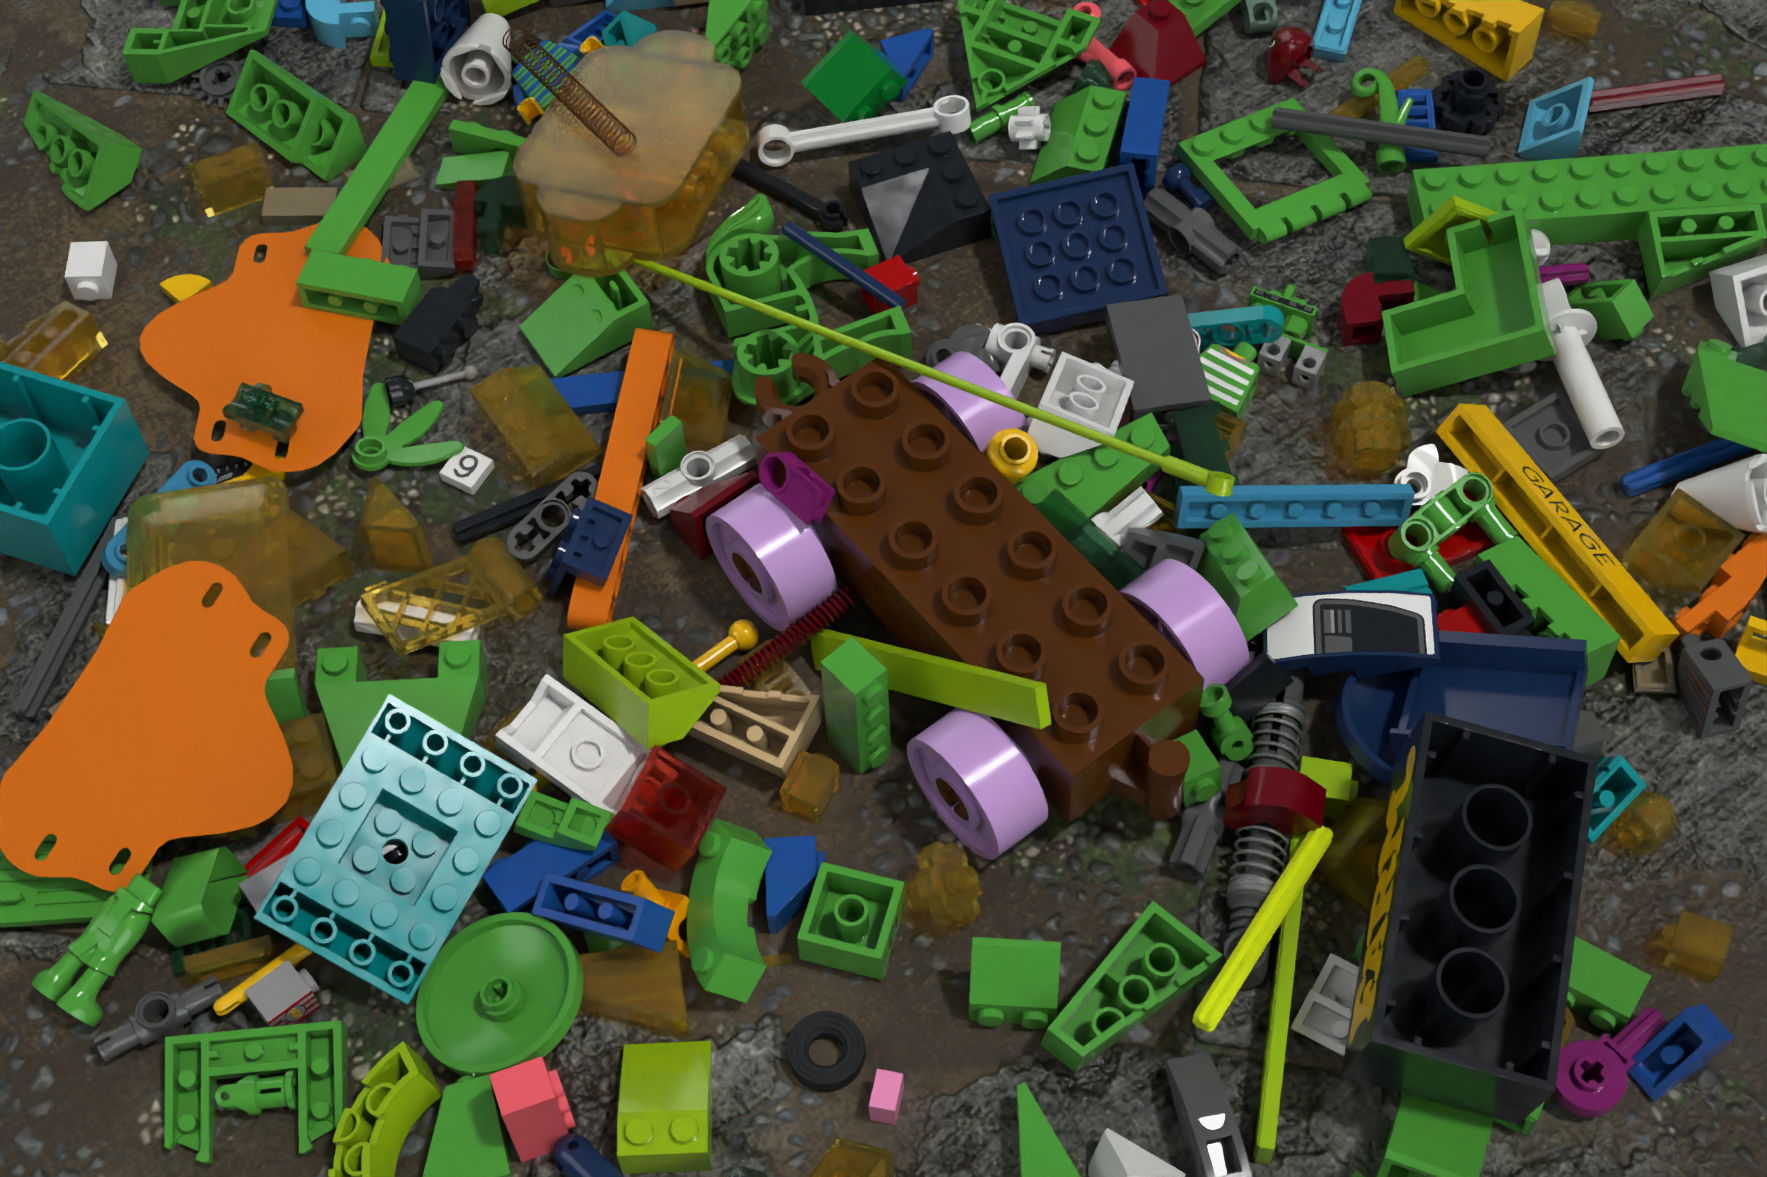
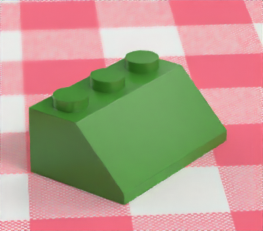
M1091 85L1056 102L1050 118V138L1042 143L1030 185L1110 168L1124 123L1126 92Z
M1233 512L1222 520L1215 522L1210 529L1199 536V540L1204 541L1205 548L1196 572L1225 601L1240 625L1246 642L1298 606V603L1263 552Z

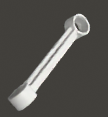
M949 95L938 99L932 108L790 132L785 126L779 124L768 125L762 128L757 135L758 155L766 165L777 167L788 163L795 152L937 128L942 133L951 131L952 134H957L965 131L971 125L969 101L959 95ZM772 140H782L787 143L783 149L778 151H769L763 148L766 143Z

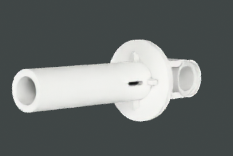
M1559 278L1542 283L1556 355L1539 360H1553L1591 447L1594 449L1612 447L1622 440L1625 432L1585 347L1596 334L1597 322L1589 311L1571 309Z

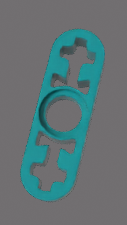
M1271 305L1188 314L1191 328L1195 329L1200 335V350L1207 349L1212 344L1232 347L1237 346L1239 342H1247L1249 344L1274 342L1282 336L1284 314L1280 309ZM1225 324L1233 325L1238 330L1225 331L1220 326Z

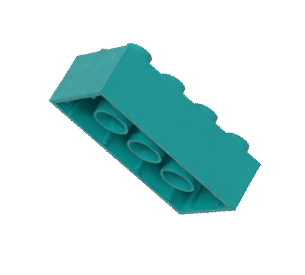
M0 362V553L76 576L150 453L125 399Z

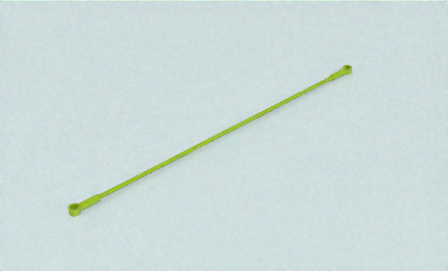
M593 233L582 234L580 249L583 251L599 253L604 256L613 253L618 261L627 265L633 263L1160 466L1163 472L1205 487V491L1213 495L1231 496L1235 477L1230 474L1210 471L1171 455L1161 456L635 255L633 250L606 241L601 235Z

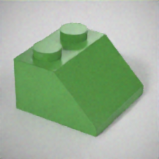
M972 937L969 1020L978 1021L981 1025L991 1027L1000 1026L1004 1022L1021 1023L1022 1026L1029 1029H1043L1051 1025L1057 1018L1061 942Z

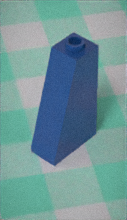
M1134 77L1121 144L1119 166L1134 163L1144 201L1147 194L1156 185L1168 108L1170 81Z

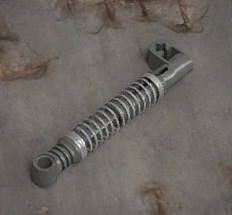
M1263 631L1247 642L1250 662L1264 651ZM1307 667L1288 670L1287 672L1294 682L1252 717L1251 728L1254 731L1252 735L1256 736L1255 741L1253 738L1251 739L1254 750L1246 759V763L1249 766L1244 772L1246 780H1248L1249 768L1272 766L1299 772L1298 767L1301 762L1299 755L1302 752L1301 743L1304 739L1302 732L1306 724V711L1302 706ZM1280 695L1284 696L1283 703L1279 702ZM1277 713L1282 714V719L1277 718ZM1276 722H1280L1281 726H1276ZM1267 821L1239 828L1235 832L1239 839L1234 843L1237 852L1233 853L1232 856L1236 864L1232 865L1230 869L1235 876L1231 877L1228 881L1229 885L1226 895L1227 905L1231 909L1228 936L1223 948L1225 963L1276 884L1273 881L1278 880L1286 868L1285 863L1288 859L1286 851H1288L1290 846L1288 841L1290 836L1286 835L1285 837L1280 830ZM1243 829L1250 831V837H1242L1240 831ZM1276 834L1283 839L1275 842ZM1239 842L1249 843L1248 849L1242 850L1239 848ZM1285 842V848L1283 849L1279 844ZM1277 847L1281 852L1274 853V848ZM1241 853L1247 855L1246 861L1240 862L1236 858L1237 855ZM1283 854V861H1281L1277 856ZM1273 859L1278 861L1279 864L1272 866ZM1237 866L1245 867V874L1236 873L1235 868ZM1282 867L1281 874L1276 870V868ZM1271 871L1278 876L1271 878ZM1270 941L1241 988H1254L1266 979Z

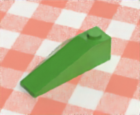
M33 90L23 123L38 149L46 151L51 160L49 168L53 174L60 175L64 182L61 189L70 200L82 209L90 211L132 182L135 170L140 163L142 151L140 147L114 130L40 91Z

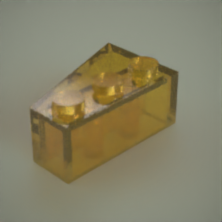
M64 301L24 324L26 331L7 342L1 338L0 362L68 382L108 343L90 313Z

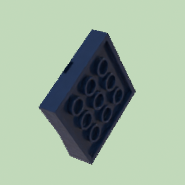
M1134 163L988 195L991 217L1017 323L1029 326L1035 336L1106 321V305L1168 296Z

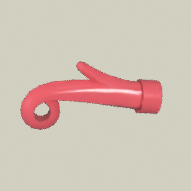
M1080 2L1071 8L1097 18L1101 16V9L1092 2ZM1094 37L1087 51L1073 58L1099 71L1114 90L1124 91L1133 84L1134 77L1137 76L1136 70L1125 59L1118 58Z

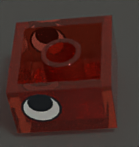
M655 744L637 765L603 830L672 872L677 873L695 854L727 788Z

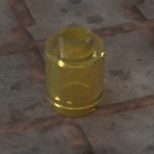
M1554 0L1547 19L1552 21L1551 29L1581 40L1584 37L1593 39L1602 20L1603 12L1596 10L1597 6L1581 0Z

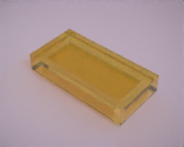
M265 935L183 957L186 973L193 984L196 985L215 974L219 982L253 974L278 957L279 952L270 935Z

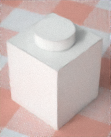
M108 241L71 242L65 280L74 299L87 301L111 299L117 262Z

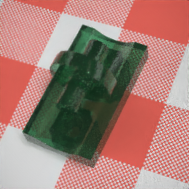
M242 382L236 396L229 404L225 405L222 412L225 418L239 422L241 428L249 431L261 430L272 434L274 440L287 443L297 430L296 422L304 412L302 403L272 393L270 385L260 382L252 386Z

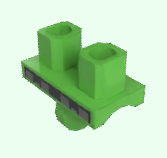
M1289 284L1284 293L1274 289L1270 292L1255 286L1253 287L1249 295L1248 307L1259 305L1277 307L1284 314L1282 333L1300 340L1303 338L1310 339L1313 334L1318 308L1307 305V301L1296 297L1297 286Z

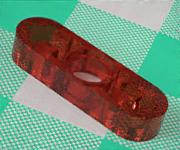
M459 180L456 183L453 239L454 263L457 271L476 270L479 189L476 180Z

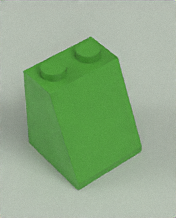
M1402 1093L1376 1177H1479L1494 1118Z

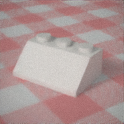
M1767 254L1710 271L1709 276L1715 308L1741 348L1747 349L1766 343Z
M1062 351L1038 409L1114 437L1135 381ZM1033 418L1027 432L1035 441L1039 453L1054 455L1058 458L1102 445Z

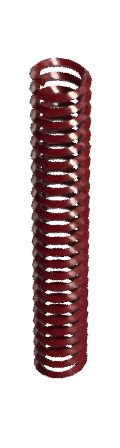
M843 585V590L838 589V594L833 593V596L828 597L827 601H822V605L817 604V609L812 608V613L807 612V617L802 616L801 620H796V624H791V628L786 627V632L781 631V636L776 635L775 639H770V643H765V647H760V651L755 650L754 655L750 654L749 659L744 658V663L739 662V667L734 666L733 670H728V674H723V678H718V683L725 686H731L732 684L735 687H740L737 683L738 681L742 687L746 688V683L741 675L750 684L751 679L746 671L754 680L757 679L751 667L759 676H762V672L757 664L764 672H767V668L762 660L769 668L773 666L767 656L774 664H777L778 661L773 653L779 660H783L776 646L784 656L788 657V653L782 643L791 653H793V649L787 639L795 649L799 647L792 635L800 645H804L797 631L805 641H809L803 628L811 637H814V634L808 624L819 634V629L813 620L821 629L824 630L825 628L818 616L827 626L830 625L823 612L832 622H835V618L831 615L828 608L837 618H840V614L833 604L842 614H845V610L839 601L850 611V606L844 597L855 607L856 604L848 591H851V588Z

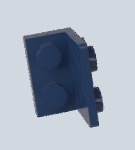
M588 497L582 510L575 507L560 539L556 554L544 579L551 581L546 594L554 597L566 572L604 587L633 515L591 497Z

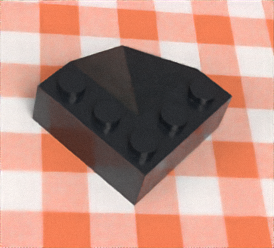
M951 131L848 162L850 192L884 261L900 255L904 263L909 264L991 238V209Z

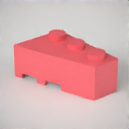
M542 1056L489 1075L501 1116L521 1163L554 1152L557 1141L569 1135V1129L576 1127L557 1069L549 1071Z

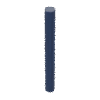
M789 221L785 224L782 234L890 308L901 306L902 310L907 304L906 299L793 222Z

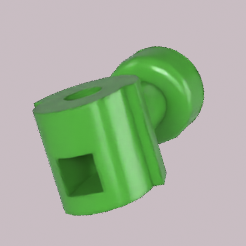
M1211 684L1203 690L1200 712L1204 716L1212 718L1215 727L1210 731V736L1221 755L1225 753L1232 761L1243 760L1253 750L1251 739L1254 736L1240 716L1233 717L1229 711L1232 699L1226 686L1223 684Z

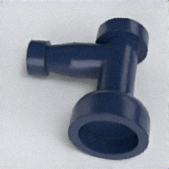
M1184 163L1172 166L1162 179L1163 185L1170 191H1180L1193 205L1192 209L1200 207L1208 212L1214 203L1213 196L1204 186L1197 188L1190 181L1191 171Z

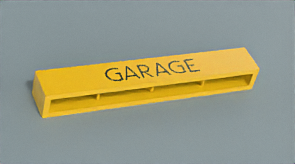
M1459 403L1435 432L1469 473L1478 472L1490 480L1493 486V496L1495 497L1496 505L1539 557L1621 636L1617 650L1628 663L1654 661L1680 635L1679 631L1486 405Z

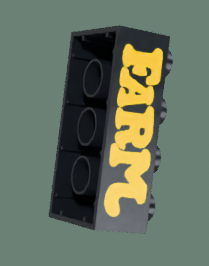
M1424 712L1395 754L1341 1076L1514 1124H1520L1555 1093L1595 787L1597 757L1433 712Z

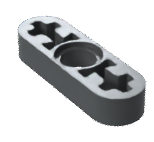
M575 472L568 476L510 531L507 537V550L514 561L522 564L534 562L563 535L572 513L568 505L558 498L563 496L567 502L574 494V484L580 487L585 484L589 485L588 495L595 499L598 482L591 474ZM582 495L578 496L572 502V508L576 507L582 510L588 498ZM549 508H557L563 512L565 519L558 527H548L541 519L543 512ZM533 522H535L542 534L548 536L543 540L539 533L532 540L533 550L531 552L526 549L520 552L516 550L518 547L516 539L518 537L526 540L534 533V527L530 526Z

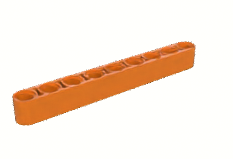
M642 328L635 329L595 495L596 500L629 513L633 517L604 587L576 576L567 615L568 630L578 631L612 622L641 497L640 488L643 487L649 462L645 438L657 427L674 352V333Z

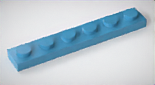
M1410 484L1233 486L1231 496L1224 497L1205 491V487L1179 486L1173 521L1176 528H1210L1215 522L1222 520L1233 512L1244 528L1401 526L1409 518L1415 492Z

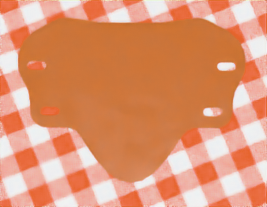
M319 223L291 232L261 233L248 237L240 245L233 273L226 281L176 303L159 313L144 328L140 336V351L146 362L165 379L192 395L199 403L200 411L193 437L195 445L199 450L211 454L241 457L270 471H303L318 466L334 455L359 427L362 420L363 374L374 320L303 307L296 281L309 257L306 255L304 246ZM363 227L345 256L362 259L369 258L381 262L382 245L371 231ZM266 245L265 260L262 263H255L253 259L257 246ZM386 257L384 263L390 264L388 257ZM246 385L299 403L301 408L248 390ZM276 400L278 402L267 411L264 410L272 401ZM222 420L226 423L224 436L220 441H213L211 436L214 424ZM288 439L287 456L281 460L276 459L275 452L278 441Z
M186 561L158 572L130 589L122 598L93 657L45 728L5 772L0 783V849L14 866L36 877L76 878L103 890L116 892L120 885L126 888L136 873L142 874L158 848L167 841L182 837L221 834L253 827L274 816L287 803L293 786V764L283 733L267 702L265 686L267 679L288 648L289 633L282 622L252 602L234 574L214 563ZM214 583H220L223 586L222 592L211 607H204L202 599ZM264 632L269 633L271 641L259 657H252L250 650L258 637ZM49 834L55 835L57 841L44 860H37L35 852L44 838ZM124 848L129 849L131 856L122 871L116 875L111 874L109 867L119 851Z

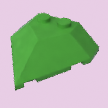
M958 0L977 112L1087 51L1101 24V19L1068 8L1062 21L1013 5L1006 2V0Z

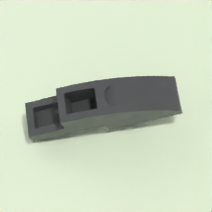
M1209 1052L1165 1060L1164 1064L1185 1149L1191 1150L1197 1177H1253L1232 1106Z

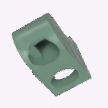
M1242 0L1239 2L1247 34L1277 30L1276 0Z

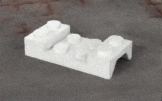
M548 674L543 677L531 700L513 722L501 728L495 735L494 747L527 771L532 767L570 796L612 812L606 828L627 843L631 841L676 784L680 774L678 767L653 749H646L621 726ZM646 758V761H645V763H644V765H643L641 771H640L639 774L637 775V777H636V779L634 780V782L629 786V784H630V782H631V780H632L634 774L636 773L637 769L639 768V766L641 765V763H642V762L644 761V759Z

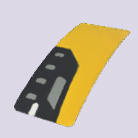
M275 455V458L281 460L283 456ZM246 459L212 468L217 478L213 493L247 484L285 480V472L270 471Z

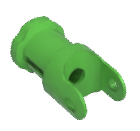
M288 1070L283 1076L260 1078L258 1074L248 1075L236 1084L224 1085L218 1088L215 1093V1101L221 1107H226L229 1110H244L249 1115L261 1114L263 1109L286 1106L290 1110H297L298 1075L295 1070Z

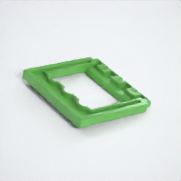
M1294 97L1177 143L1175 154L1250 240L1257 238L1262 244L1286 236L1287 232L1293 233L1316 223L1317 220L1322 221L1345 211L1346 208H1353L1372 199V193L1368 188L1370 180L1329 136L1272 127V114L1276 107L1306 111ZM1282 134L1287 136L1296 134L1334 176L1255 209L1216 165V161L1222 158L1234 159L1244 155L1245 149L1252 146L1261 148L1273 143L1275 137Z

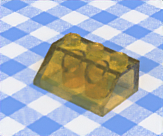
M540 365L501 368L469 388L476 409L534 489L564 478L602 453V449Z

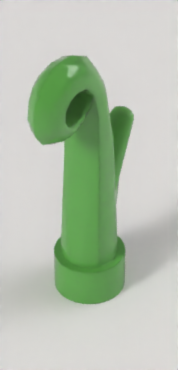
M1375 68L1359 70L1351 79L1350 88L1352 93L1363 98L1373 96L1379 92V121L1405 125L1413 99L1410 97L1406 98L1399 110L1395 90L1389 77L1383 71ZM1374 81L1370 86L1362 87L1364 82ZM1379 143V149L1376 151L1377 171L1383 174H1395L1403 171L1406 168L1405 149L1403 146Z

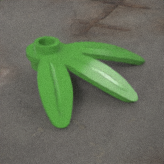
M375 383L371 387L366 399L362 421L363 438L355 444V448L352 451V461L356 467L366 471H377L388 464L397 466H425L444 461L460 453L465 446L460 441L410 446L422 438L436 423L444 409L442 401H433L422 407L387 435L390 425L389 397L383 383Z

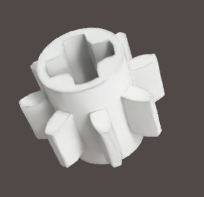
M1040 106L1018 107V115H1011L1009 118L1008 131L1011 142H1019V150L1041 149V141H1048L1050 138L1051 123L1049 115L1040 114Z

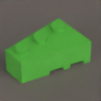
M1760 203L1648 211L1637 232L1650 299L1708 277L1710 271L1755 258L1767 238Z

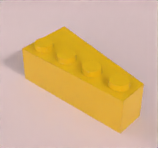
M1395 0L1393 13L1503 81L1508 82L1532 59L1545 9L1521 0Z

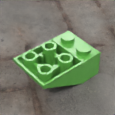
M709 0L704 59L710 101L715 102L723 91L725 92L730 88L736 74L741 68H745L749 64L752 54L759 45H763L767 41L770 34V26L768 25V2L766 0Z
M613 253L577 270L519 325L520 331L554 378H560L632 341L636 328L654 330L648 300Z

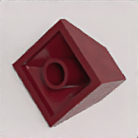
M1152 0L1135 11L1109 49L1118 58L1125 59L1136 70V77L1170 81V87L1206 64V58L1185 14L1168 0Z
M752 470L700 488L692 495L679 499L674 507L670 509L673 531L701 561L714 553L706 531L707 517L758 484V474Z

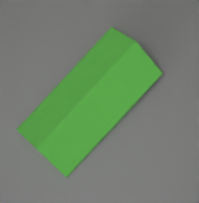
M250 49L226 110L227 115L290 162L303 164L324 181L332 180L365 155L367 148L354 115L258 51Z

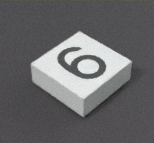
M464 447L460 453L449 459L439 474L442 481L474 495L495 466L492 459Z

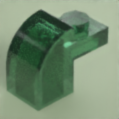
M502 176L489 181L478 190L473 199L478 219L476 234L478 238H482L485 254H500L507 226L536 228L542 205V196L537 177Z

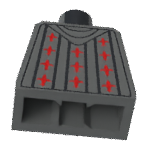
M1696 634L1683 636L1675 645L1680 654L1675 676L1676 689L1700 739L1739 730L1753 683L1752 677L1724 640L1717 638L1701 642Z

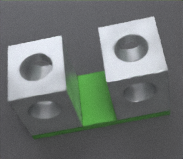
M1282 333L1278 340L1263 344L1258 355L1257 365L1261 372L1278 377L1288 356L1295 357L1298 361L1294 367L1292 383L1313 391L1326 365L1328 349ZM1266 361L1272 363L1273 366H1268ZM1301 374L1307 376L1309 379H1303Z

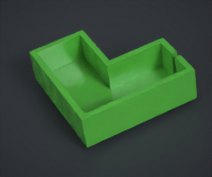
M1521 207L1487 217L1488 224L1497 242L1493 246H1491L1479 219L1446 229L1456 290L1382 311L1391 374L1404 397L1556 355L1533 236Z

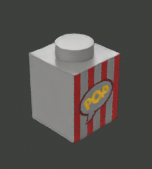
M289 960L282 963L244 991L252 1006L268 1027L299 1024L321 1008L314 995V992L319 989L318 985L305 968L297 972Z

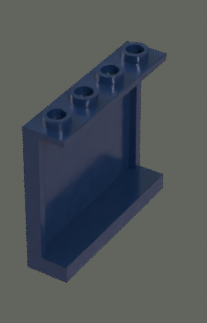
M1438 630L1441 664L1415 668L1413 670L1398 729H1390L1393 763L1395 754L1425 711L1572 751L1588 675L1587 640Z

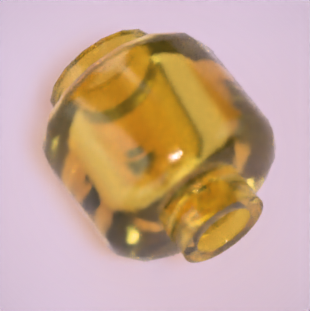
M1645 790L1612 822V829L1618 842L1625 848L1640 854L1652 853L1674 833L1677 825L1676 814L1671 802L1666 797Z

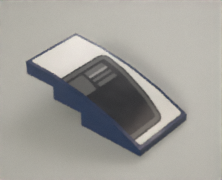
M1344 590L1292 595L1298 606L1263 630L1264 650L1286 671L1309 667L1313 676L1355 669L1358 679L1441 664L1436 598L1431 593L1394 590Z

